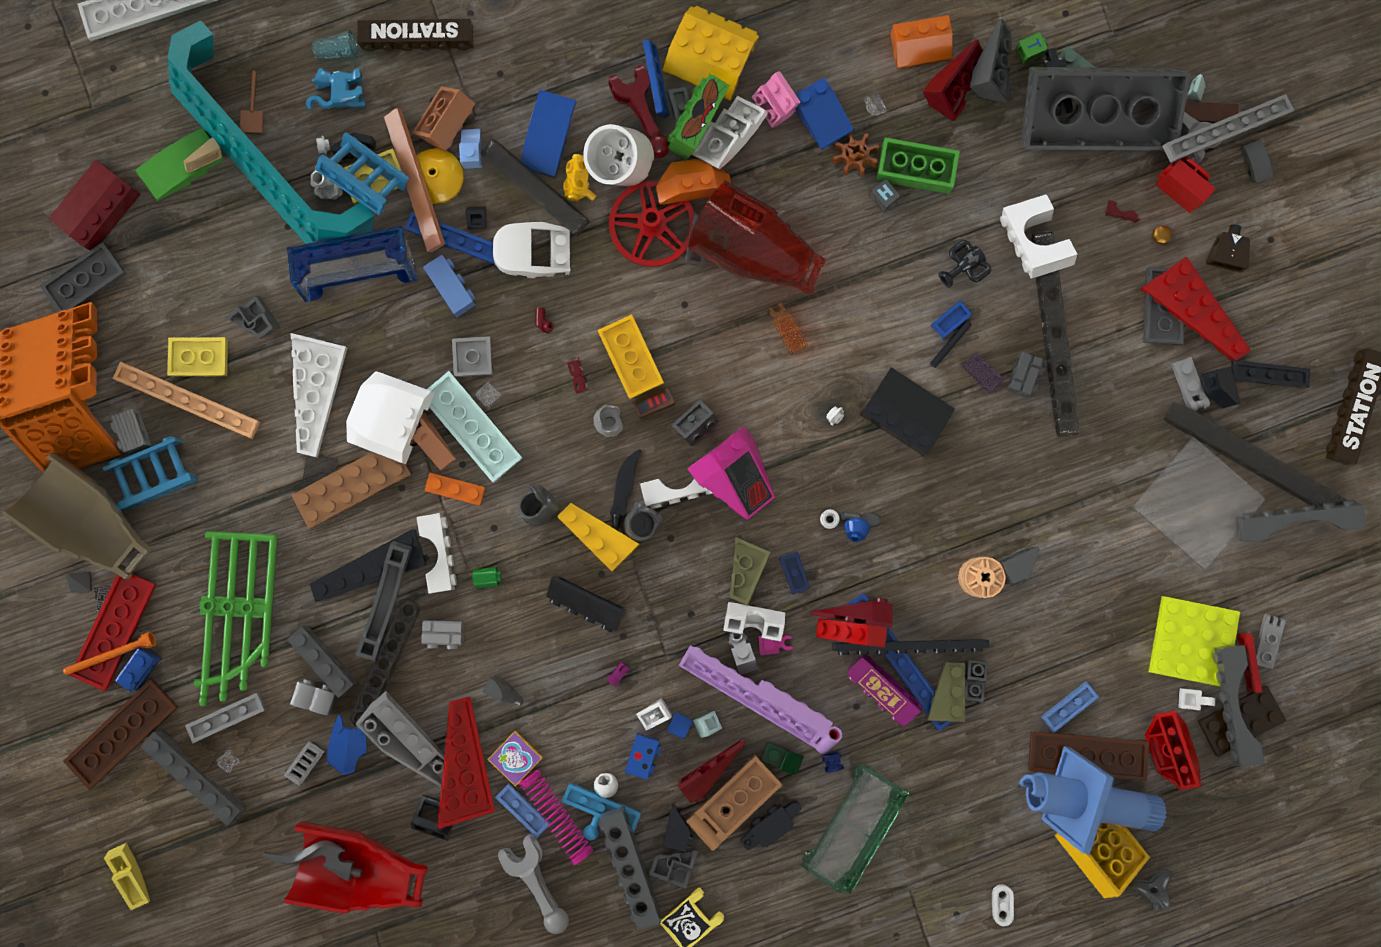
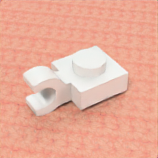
M1180 688L1178 708L1201 710V705L1215 706V698L1202 696L1201 690Z

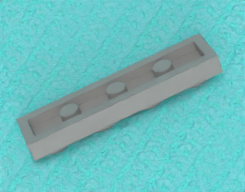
M258 692L185 725L192 743H195L267 709Z

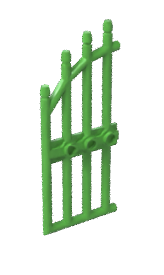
M206 531L205 538L212 539L208 593L207 596H201L199 607L200 615H206L201 679L194 680V687H200V706L207 705L209 685L220 683L219 700L226 701L229 680L240 674L241 682L239 683V688L245 691L248 685L249 667L260 655L262 656L260 661L261 667L268 666L277 534ZM220 539L231 540L227 597L216 596ZM239 540L250 541L246 598L235 597ZM258 541L269 542L265 599L254 598ZM214 616H225L221 676L209 678ZM233 617H244L241 665L229 671ZM252 618H264L262 643L250 655Z

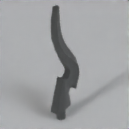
M319 841L301 851L287 855L263 853V857L287 865L299 864L324 855L326 862L323 864V867L348 882L352 879V876L361 877L363 873L362 869L354 868L355 861L343 860L340 853L347 849L334 841Z

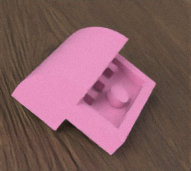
M780 71L774 73L765 85L760 86L752 96L756 105L768 112L765 118L771 127H775L791 117L796 112L795 108L800 104V100Z

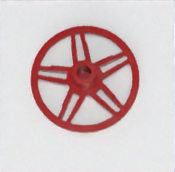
M659 181L640 182L627 188L614 202L609 216V231L617 250L629 261L646 267L667 265L677 260L686 252L694 214L689 200L657 210L650 187H656ZM645 187H647L652 208L646 209L643 191ZM640 189L642 214H616L622 201L629 194ZM685 205V208L668 218L665 217V214ZM687 210L690 228L683 244L666 226V223ZM615 218L638 220L637 224L615 221ZM615 224L640 229L632 254L625 250L619 242L615 232ZM664 232L681 247L679 250L662 236ZM643 236L647 237L648 239L639 257H635ZM654 236L658 237L675 251L671 256L660 260L642 259Z

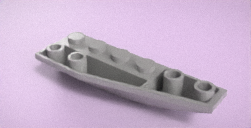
M385 691L370 704L356 722V725L383 753L441 787L444 753L410 715Z

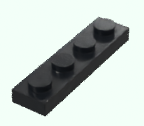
M1237 360L1231 361L1234 381L1309 388L1311 371L1309 368Z

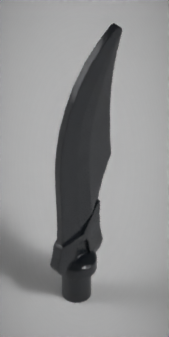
M641 449L632 453L624 461L618 472L614 502L610 511V515L613 518V528H619L620 520L626 515V499L633 489L634 472L638 457L642 452Z

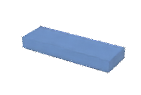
M1085 681L1044 713L1041 718L1049 729L1055 733L1097 700L1099 696L1090 684Z
M510 782L495 797L536 838L551 824L549 820L544 822L547 818L545 816L540 817L542 813L537 811V808Z

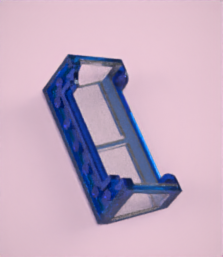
M402 226L287 248L290 282L305 303L321 298L323 288L393 274H397L398 279L403 283L417 281L415 263Z

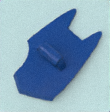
M339 715L330 737L327 762L342 775H347L355 772L358 758L367 753L366 734L358 726L356 729L344 727L342 716Z

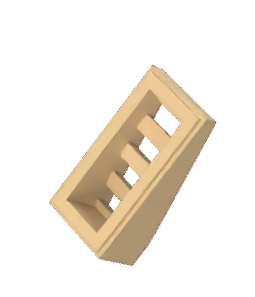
M214 138L209 139L184 160L187 173L222 158L221 148Z

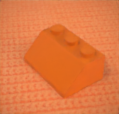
M949 15L893 24L890 36L897 69L952 60V28Z

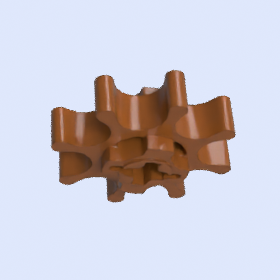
M852 133L847 135L849 143L843 145L838 141L835 142V151H840L842 154L833 156V164H846L843 169L844 176L848 175L849 170L857 169L860 172V177H864L865 169L863 166L871 165L873 168L877 167L878 160L870 157V155L878 154L879 145L867 146L868 134H864L862 140L856 141L852 138Z

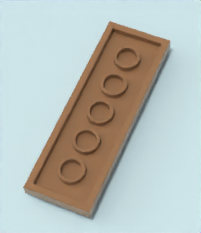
M371 452L291 496L308 529H312L411 476L412 473L407 464Z

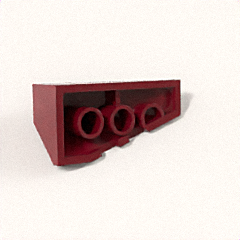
M974 40L932 78L923 91L929 106L951 121H955L966 104L965 96L967 92L971 91L970 81L973 70L983 52L979 40Z
M876 598V601H865L810 611V615L892 628V604L887 603L888 599Z
M743 738L678 780V788L690 803L694 801L698 803L706 797L705 794L746 744Z

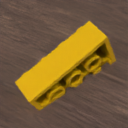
M572 503L557 516L612 572L640 545Z

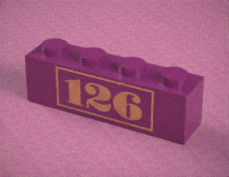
M868 654L861 655L848 668L847 674L849 679L855 684L858 683L868 697L872 696L882 710H887L897 724L901 723L905 727L921 712L922 704Z

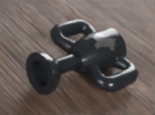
M962 240L949 250V256L957 262V267L949 273L941 271L938 275L943 284L950 288L954 282L953 278L961 272H966L971 281L980 282L990 274L991 266L986 262V257L979 247H972L969 241ZM964 247L967 248V252L962 257L955 255ZM978 266L984 267L978 274L973 275L972 270Z

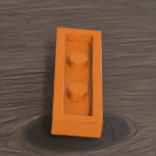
M429 473L425 487L426 492L479 506L482 504L486 487L434 473Z

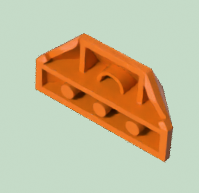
M699 158L671 162L656 185L659 205L733 194L730 175L722 168L719 170Z

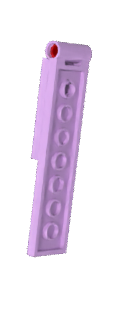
M690 645L679 664L680 667L813 746L821 754L828 753L842 738L841 730L838 727H831L833 722L826 719L823 714L814 712L805 703L798 702L790 694L776 689L770 682L761 680L758 685L754 684L751 679L739 675L733 668L726 667L718 659L704 654L698 647Z

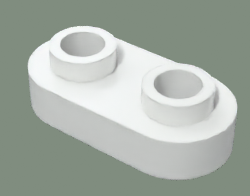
M1004 884L995 886L992 891V916L996 923L1001 926L1010 925L1014 919L1013 892ZM1001 891L1005 892L1003 897H999ZM1001 911H1005L1004 917H999Z

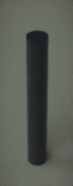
M966 320L930 362L932 367L936 368L971 327L972 324Z

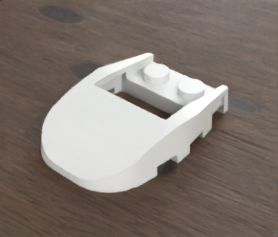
M545 222L505 225L497 231L493 239L494 263L500 271L514 276L522 275L527 276V278L551 277L556 273L564 272L565 275H569L570 228ZM531 229L550 230V267L531 266Z

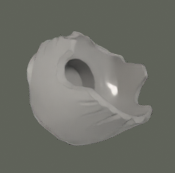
M604 405L596 411L593 422L594 427L599 433L609 438L617 436L623 430L620 408Z

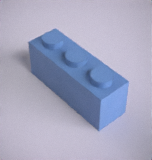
M440 255L423 266L456 317L476 306L473 301L476 299L470 289L466 291L463 286L465 281L460 274L456 275L452 270L455 266L450 258L445 259L443 255Z

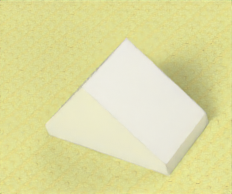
M662 698L636 714L646 731L672 717Z

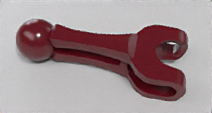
M642 65L635 67V82L633 84L627 85L623 83L618 75L610 76L608 78V85L613 98L621 104L628 105L635 113L646 137L651 142L654 158L665 157L669 152V142L664 135L660 134V130L656 126L646 103L645 96L648 92L650 79L645 68Z

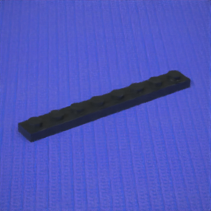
M989 640L886 641L885 647L866 646L848 642L832 643V651L838 652V655H850L849 651H857L858 655H867L869 651H876V654H888V650H895L896 654H906L907 650H914V653H926V649H933L934 653H944L945 649H952V652H964V648H971V652H983V648H990Z

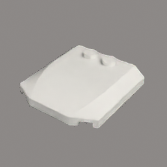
M375 371L361 385L347 418V442L406 464L413 446H410L417 425L423 411H428L435 393Z

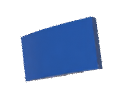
M539 90L519 167L556 178L566 146L576 100Z

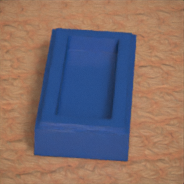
M960 300L932 323L931 326L944 339L973 314Z

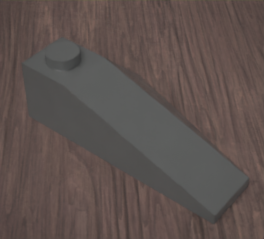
M1003 19L998 20L973 70L970 87L980 98L1008 103L1011 92V80H1008V71L1011 70V63H1009L1008 53L1011 52V29Z

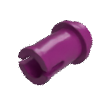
M620 662L613 673L608 675L606 681L616 687L620 685L619 682L630 669Z

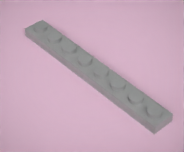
M1285 94L1167 142L1162 147L1170 163L1286 116L1295 110Z

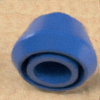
M851 518L844 524L846 535L853 542H861L871 530L869 523L861 518Z

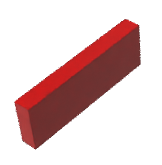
M1239 633L1237 635L1239 645H1245L1248 666L1244 671L1247 691L1253 693L1262 692L1252 633Z

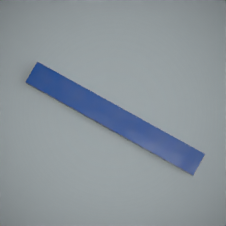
M862 593L848 604L869 601L865 593ZM887 627L886 641H898L889 627ZM888 650V654H884V656L914 698L922 704L921 708L926 715L929 714L932 705L931 701L935 695L934 690L907 653L896 654L895 650ZM931 721L938 731L952 723L949 721Z

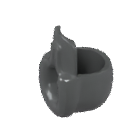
M525 484L530 491L521 498L518 504L519 515L530 525H544L554 514L559 513L561 506L543 486Z
M636 501L633 504L632 510L625 518V532L634 541H646L654 536L658 526L664 522V516L646 507L643 502Z

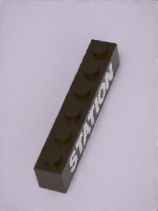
M471 19L358 20L357 42L362 50L368 52L375 51V49H382L384 51H393V49L429 51L435 48L440 50H449L450 48L467 50L468 48H473V24Z
M1369 348L1358 351L1354 356L1353 362L1355 364L1353 370L1349 373V383L1342 396L1344 400L1342 406L1337 411L1338 419L1332 428L1331 442L1326 447L1327 459L1345 465L1357 464L1381 386V352Z

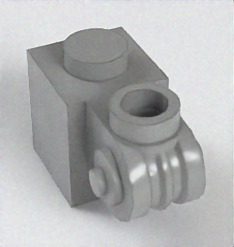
M734 632L729 634L728 642L733 647L731 650L739 675L757 670L758 667L751 645L746 641L748 640L747 635Z

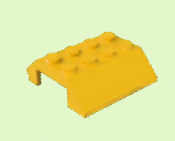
M691 6L684 14L671 42L662 71L695 86L699 84L702 77L706 79L711 73L730 85L723 98L731 101L738 86V79L751 51L755 49L759 36L756 31L747 27L742 29L740 24L731 20L726 22L724 17L712 12L708 14V10L698 6L695 8Z

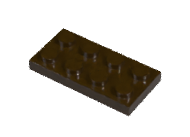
M1263 686L1262 692H1251L1239 699V708L1243 721L1254 738L1286 722L1268 686ZM1224 707L1197 721L1215 756L1218 757L1231 750L1230 743L1226 738V731L1228 729L1227 723L1223 719Z

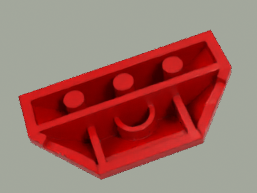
M1176 710L1155 714L1145 733L1146 741H1149V749L1157 773L1176 785L1180 790L1201 787L1199 759L1187 724Z

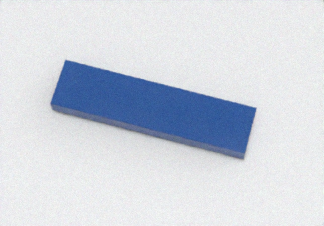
M648 39L643 41L655 110L656 114L665 118L670 114L657 45Z

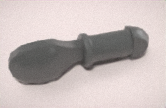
M842 512L839 515V518L843 521H848L851 518H861L866 520L871 526L877 525L880 522V517L874 513L860 516V513Z

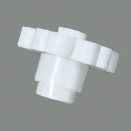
M315 170L311 174L310 184L312 187H315V195L326 200H336L342 196V189Z

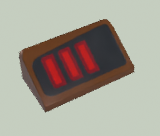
M667 387L633 401L639 418L642 419L675 405V402Z

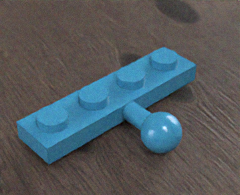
M571 782L562 799L563 803L594 815L591 824L587 825L583 831L584 837L587 840H595L598 837V820H600L603 812L625 806L633 832L641 815V812L609 798H602L597 793Z

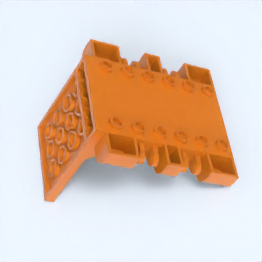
M92 302L0 331V427L43 473L51 463L46 457L53 452L61 455L78 469L121 455V450L118 448L117 443L93 416L86 402V399L94 397L97 392V371L91 363L97 358V343L92 338V335L98 329V310Z

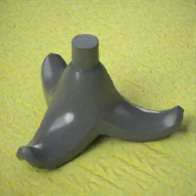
M1161 870L1149 881L1133 879L1125 890L1132 889L1145 895L1152 903L1154 910H1159L1162 907L1168 911L1170 909V900L1166 888L1174 873L1169 870Z

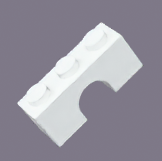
M728 602L723 631L743 634L744 628L754 627L761 631L762 638L781 641L785 626V612Z

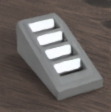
M308 741L284 776L298 786L303 785L325 753V750ZM308 749L316 753L317 756L314 757L313 755L308 753ZM305 756L306 758L311 760L312 763L310 764L302 758ZM300 763L301 765L306 767L307 770L305 771L304 769L299 767L298 764ZM294 771H296V772H298L299 774H301L302 777H300V776H298L297 774H295Z

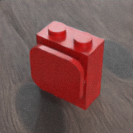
M1188 157L1179 159L1175 164L1170 163L1157 176L1159 180L1155 184L1189 213L1202 205L1216 189L1207 182L1210 179L1209 173Z

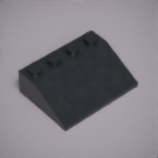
M891 367L860 415L920 455L925 456L935 444L955 408Z
M552 576L546 596L550 598V603L558 607L562 604L568 607L566 611L574 615L580 613L585 616L584 620L594 624L597 621L603 624L601 628L609 632L618 630L627 609L560 576Z

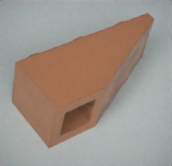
M422 413L413 439L439 470L442 471L455 461L456 458L428 416Z

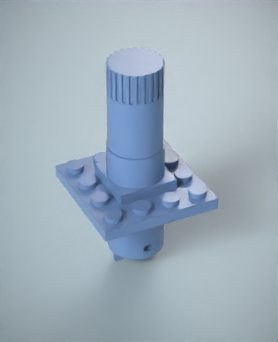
M1064 746L1055 775L1040 772L1032 775L1026 774L1019 783L1021 786L1027 787L1026 800L1029 808L1036 812H1042L1041 819L1083 854L1090 855L1100 823L1155 832L1161 829L1166 819V807L1161 797L1112 787L1114 777L1071 747Z

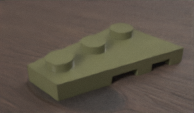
M736 537L730 598L747 606L749 605L771 552Z
M944 662L937 682V689L931 701L932 705L925 721L965 722V663Z

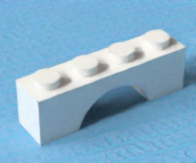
M659 479L640 484L646 507L650 506L651 509L662 507L661 503L668 501L669 505L679 503L680 498L687 497L688 500L698 498V494L706 492V495L713 494L707 488L701 487L695 479L687 487L678 490L666 487Z
M441 513L417 517L419 536L431 540L438 551V560L435 567L426 574L428 594L455 590L454 585H457L456 575L452 574L451 566H454L453 556L449 555L448 547H451L450 537L446 536L445 528H448L447 518L443 517Z

